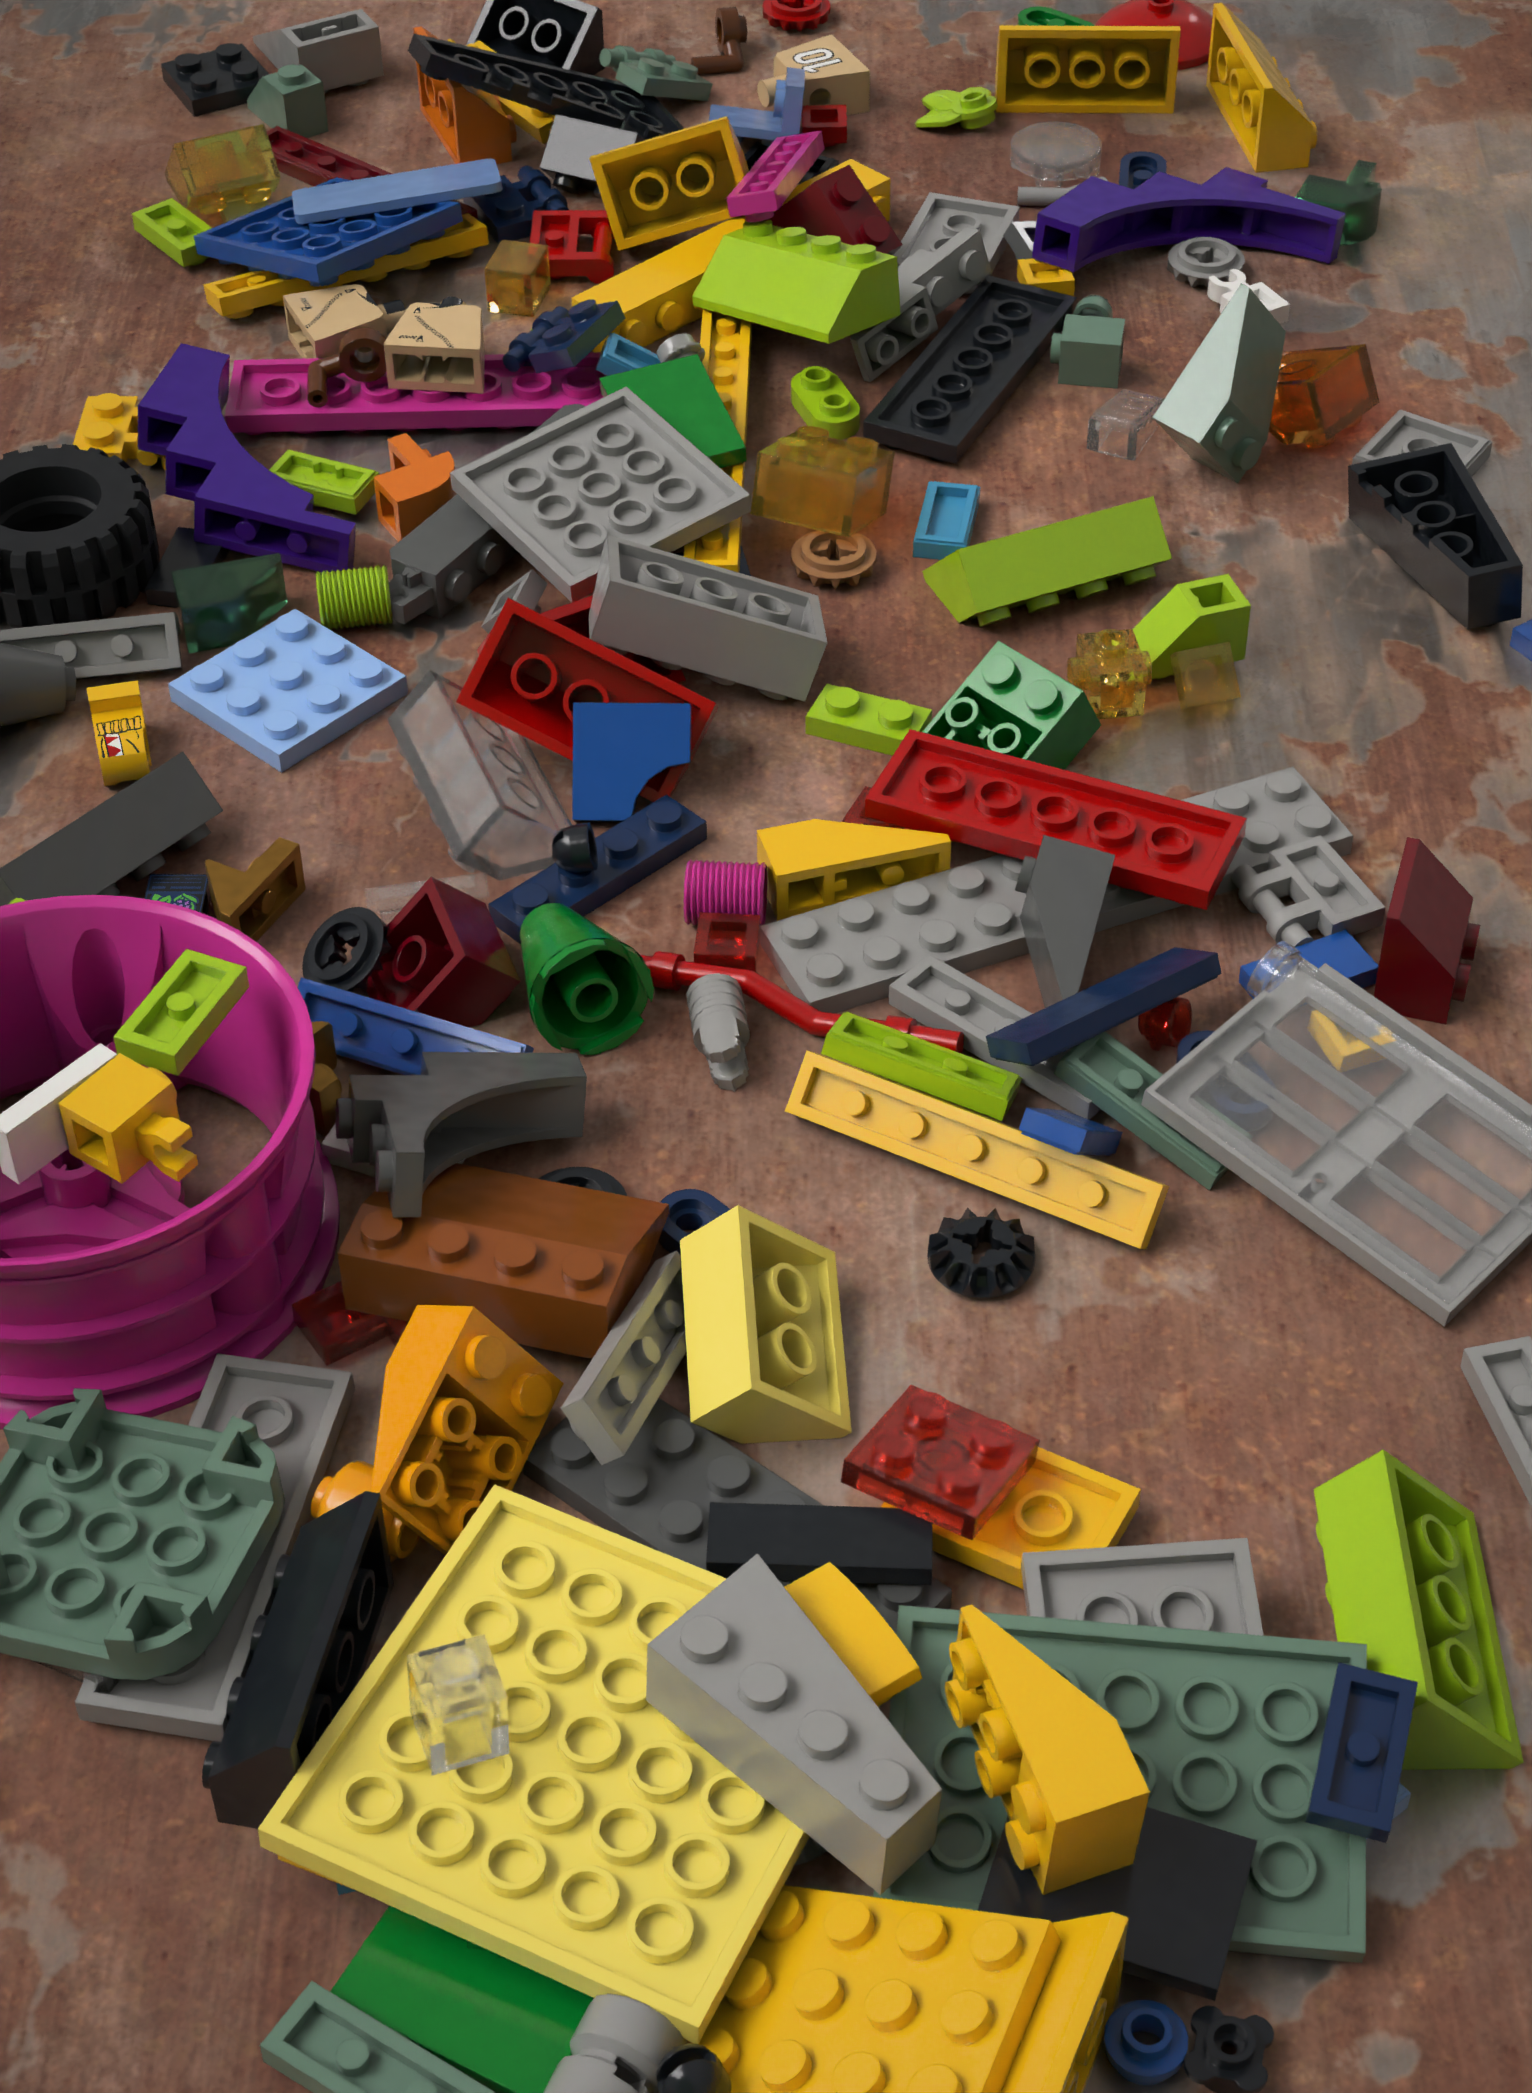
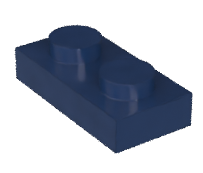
M1338 1663L1306 1823L1384 1843L1387 1842L1393 1820L1418 1682Z

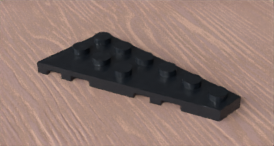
M415 33L408 48L409 53L421 66L420 70L431 78L441 81L450 79L554 116L557 114L636 132L645 140L685 129L655 96L641 95L619 81Z

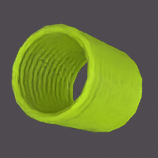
M376 565L374 568L372 566L369 568L365 566L363 569L359 567L358 570L354 567L352 570L348 568L347 571L343 568L342 571L337 569L336 572L333 569L331 572L328 570L326 572L323 570L322 573L317 571V596L320 620L323 626L330 630L333 628L337 630L339 627L341 629L344 627L348 629L350 626L354 628L355 625L358 628L360 625L365 627L366 624L369 627L371 624L375 626L377 623L379 625L382 623L386 625L387 622L391 625L393 618L388 573L385 565L382 567Z

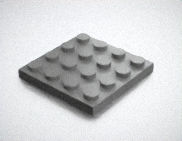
M624 387L450 472L452 490L571 602L594 592L607 534L671 553L751 511L750 494L628 387Z

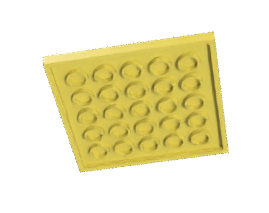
M495 1484L258 1828L260 1847L588 1996L595 1998L598 1995L615 1994L647 2004L664 2015L679 2030L683 2039L694 2044H699L810 1836L646 1701L647 1644L727 1578ZM409 1672L412 1673L416 1683L413 1690V1700L412 1689L410 1690ZM419 1701L421 1702V1715L425 1719L426 1726L423 1721L421 1723L419 1716L417 1722L415 1716V1703H417V1711H419Z

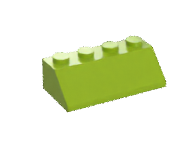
M770 219L758 222L745 221L742 229L725 234L692 296L693 306L827 344L901 315L897 256L877 252L876 247L870 244L850 245L842 243L841 238L838 236L825 235L818 237L806 234V229L802 227L782 228L774 226Z
M1154 496L964 547L954 551L922 572L925 582L958 623L978 618L980 627L1011 618L1009 609L1025 604L1027 605L1028 612L1033 613L1060 604L1058 595L1075 591L1077 600L1109 590L1106 582L1123 577L1125 586L1152 579L1156 577L1154 568L1172 559Z
M1384 1449L1314 1488L1318 1515L1316 1535L1324 1553L1328 1579L1325 1584V1593L1333 1611L1337 1642L1367 1644L1368 1670L1418 1682L1402 1770L1512 1769L1524 1763L1474 1513Z

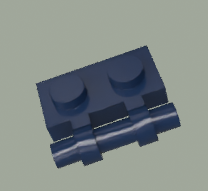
M529 165L519 170V182L511 183L505 175L500 176L502 191L463 198L465 204L477 209L478 220L486 225L487 231L498 245L530 237L533 211L569 210L566 198L559 190L551 188V182L546 175L538 169L534 170Z
M590 299L576 304L569 311L562 306H558L552 312H543L534 320L532 330L529 333H521L511 341L509 351L502 358L503 365L511 372L518 371L522 366H533L536 373L575 367L626 319L618 300L597 304L596 300Z

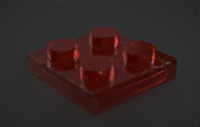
M910 1385L844 1459L841 1483L972 1541L1036 1462L1040 1440L1011 1428L1002 1421L990 1419L948 1401L937 1393L927 1392Z

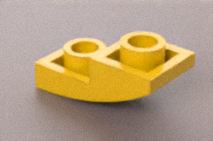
M831 1562L824 1564L784 1587L877 1706L886 1703L895 1694L923 1679L918 1664L889 1624L860 1590Z

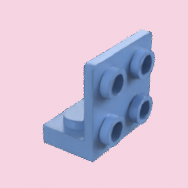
M787 67L786 80H777L774 112L711 105L709 121L728 116L739 143L743 142V137L762 139V145L769 147L777 137L799 134L805 89V69Z

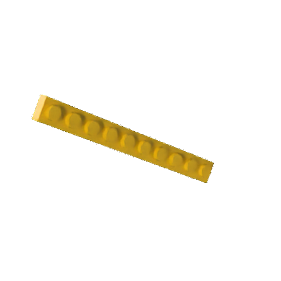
M703 309L700 345L705 350V357L702 364L746 446L753 322ZM745 462L721 468L744 488ZM742 516L684 545V557L739 573Z

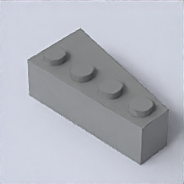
M758 1553L647 1644L646 1701L881 1895L935 1844L942 1788Z

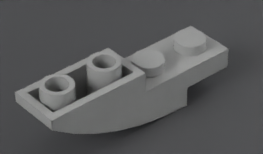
M966 226L934 252L919 248L898 266L901 315L851 335L850 338L864 381H873L938 329L935 316L992 272L980 230Z

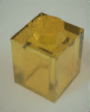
M502 240L484 269L488 312L526 317L535 316L551 288L548 245Z

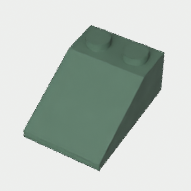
M1242 283L1240 284L1152 417L1190 458L1237 484L1245 472L1256 464L1262 447L1268 438L1286 331L1250 287Z

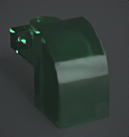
M1358 160L1346 181L1309 174L1295 196L1296 198L1346 213L1340 246L1362 242L1370 238L1377 230L1382 193L1381 184L1374 182L1377 163Z

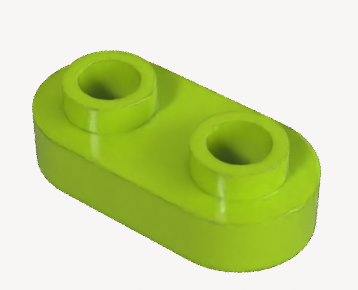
M810 366L792 378L791 403L814 435L827 440H842L858 432L860 428V406L836 374L830 372L825 367Z

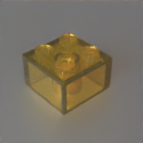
M801 426L797 431L786 437L779 438L777 442L758 452L750 514L849 538L886 514L895 452L879 449L878 442L872 439L851 437L844 441L829 437V431L815 426Z

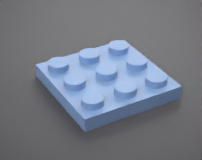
M293 609L287 614L280 616L260 630L239 640L231 647L168 683L171 702L281 773L408 694L406 675L297 609Z

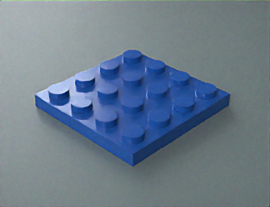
M336 177L316 186L352 180ZM289 196L194 235L197 254L218 259L220 264L236 263L248 266L250 271L265 270L278 273L282 279L299 278L309 281L312 286H327L337 282L339 279L338 275L347 271L364 270L372 267L375 264L374 260L384 255H396L410 250V244L416 241L439 238L445 234L446 228L463 222L459 202L443 201L307 224H297L292 196Z

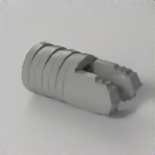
M720 973L708 974L694 981L686 993L694 1045L698 1051L706 1056L714 1083L718 1084L720 1089L733 1090L735 1092L737 1088L746 1083V1077L749 1075L745 1046L750 1039V1030L747 1023L742 989L738 981L729 975Z

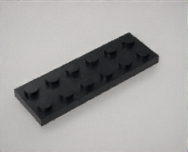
M987 275L863 421V439L881 443L891 449H903L926 455L936 461H948L957 464L1049 349L1053 333L1062 332L1065 315L1073 314L1077 305V297Z

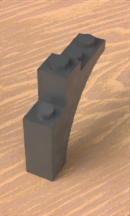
M422 1052L421 1074L349 1075L348 1098H337L336 1138L347 1139L352 1163H370V1165H375L376 1191L387 1192L393 1217H421L422 1195L427 1186L437 1175L463 1159L481 1152L522 1142L583 1137L587 1075L577 1053Z

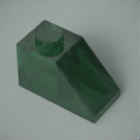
M280 553L171 571L178 615L189 654L234 645L239 640L258 631L287 604Z

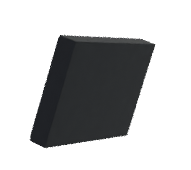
M1146 1807L1133 1864L1042 1895L1032 1869L1029 1868L1022 1871L1017 1866L1008 1845L1004 1825L977 1911L1051 1920V1922L1109 1912L1128 1917L1129 1920L1122 1972L1215 2001L1257 1840ZM1007 1816L1006 1822H1009L1010 1819L1009 1816Z

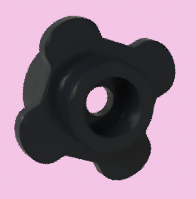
M1210 2005L1197 2009L1191 2018V2029L1196 2034L1194 2050L1187 2053L1184 2059V2070L1187 2076L1195 2083L1204 2085L1216 2093L1260 2092L1265 2087L1268 2079V2072L1262 2065L1264 2049L1271 2046L1274 2038V2031L1270 2023L1258 2015H1252L1246 2019L1223 2015L1220 2009ZM1225 2044H1231L1236 2048L1237 2052L1234 2055L1222 2052L1221 2047Z

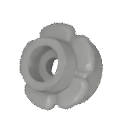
M687 333L677 334L668 338L657 350V357L661 363L698 354L702 362L705 357L704 348H701L700 343L695 342L692 335Z

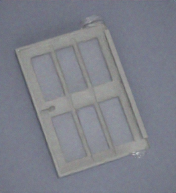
M1280 941L1262 957L1249 979L1247 992L1255 998L1150 1085L1144 1092L1141 1105L1445 1327L1532 1241V1105L1325 963L1318 969L1302 958V953L1286 941Z

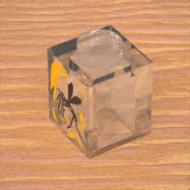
M484 1634L407 1655L410 1712L432 1775L509 1754L508 1697Z

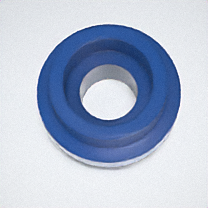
M1135 2000L1123 2004L1109 2017L1104 2032V2050L1111 2065L1126 2080L1138 2085H1155L1173 2076L1184 2064L1188 2050V2033L1181 2018L1166 2005L1151 2000ZM1135 2032H1149L1158 2036L1161 2040L1153 2045H1145L1138 2042L1132 2034Z

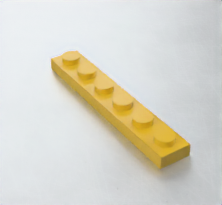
M467 213L462 215L463 222L446 228L443 236L429 240L421 239L410 244V250L396 255H384L375 259V264L370 268L356 271L350 270L338 275V281L331 285L312 286L307 280L299 278L282 279L278 273L265 270L252 271L204 284L206 300L222 317L226 316L232 319L243 318L251 315L254 312V308L269 304L284 306V295L339 287L357 280L364 282L378 281L385 278L387 272L401 268L417 270L431 264L430 260L437 258L469 256L474 252V248L489 244L487 227Z
M806 1050L785 1112L1139 1249H1147L1169 1186L1088 1155H1075L1023 1135L1021 1134L1022 1131L812 1051Z

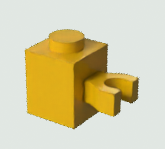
M119 1053L58 1103L70 1154L122 1184L149 1161L153 1162L165 1175L178 1182L199 1165L197 1155L182 1147L184 1143L193 1137L191 1126L179 1118L176 1103L177 1092L173 1082L156 1068H146Z

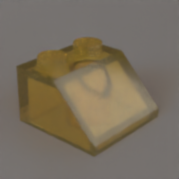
M264 124L173 144L165 170L166 180L180 204L189 211L199 210L200 214L219 212L227 207V203L244 199L246 204L265 201L272 196L271 193L275 192L281 179Z

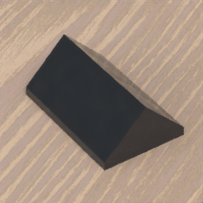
M486 0L466 44H472L480 40L500 54L589 75H595L605 69L600 63V53L604 49L602 10L579 0Z

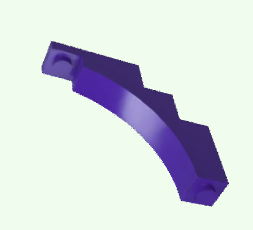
M181 343L138 404V449L166 456V495L195 501L194 541L222 546V548L319 572L323 570L331 572L332 569L336 572L337 569L342 571L343 568L346 571L348 568L352 570L354 567L356 523L314 513L313 494L290 484L264 467L239 444L228 428L222 415V410L227 402L229 393L230 355Z

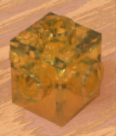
M1105 629L1100 632L1077 634L1076 657L1068 658L1067 680L1084 691L1098 720L1144 715L1146 685L1151 683L1152 666L1149 652L1140 650L1133 629Z

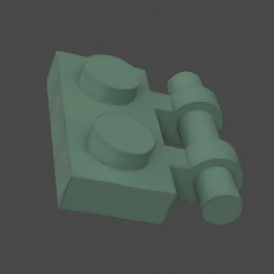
M618 45L613 49L605 48L600 53L601 65L612 67L617 73L615 79L641 95L708 101L713 84L698 76V68L676 61L673 55H666L660 49L647 48L643 52H637L633 47Z

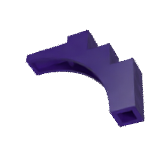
M1228 167L1222 169L1202 185L1160 171L1135 189L1091 176L1038 213L1032 258L1075 272L1093 261L1118 252L1141 247L1178 244L1196 237H1213L1224 240L1232 245L1280 251L1330 264L1338 256L1346 213L1267 189L1268 180Z

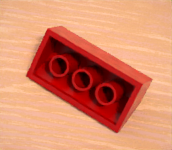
M507 598L456 701L468 709L573 761V702L691 703V761L719 708L717 703L510 598ZM690 764L667 768L649 780L640 796L652 802L666 794L671 797Z

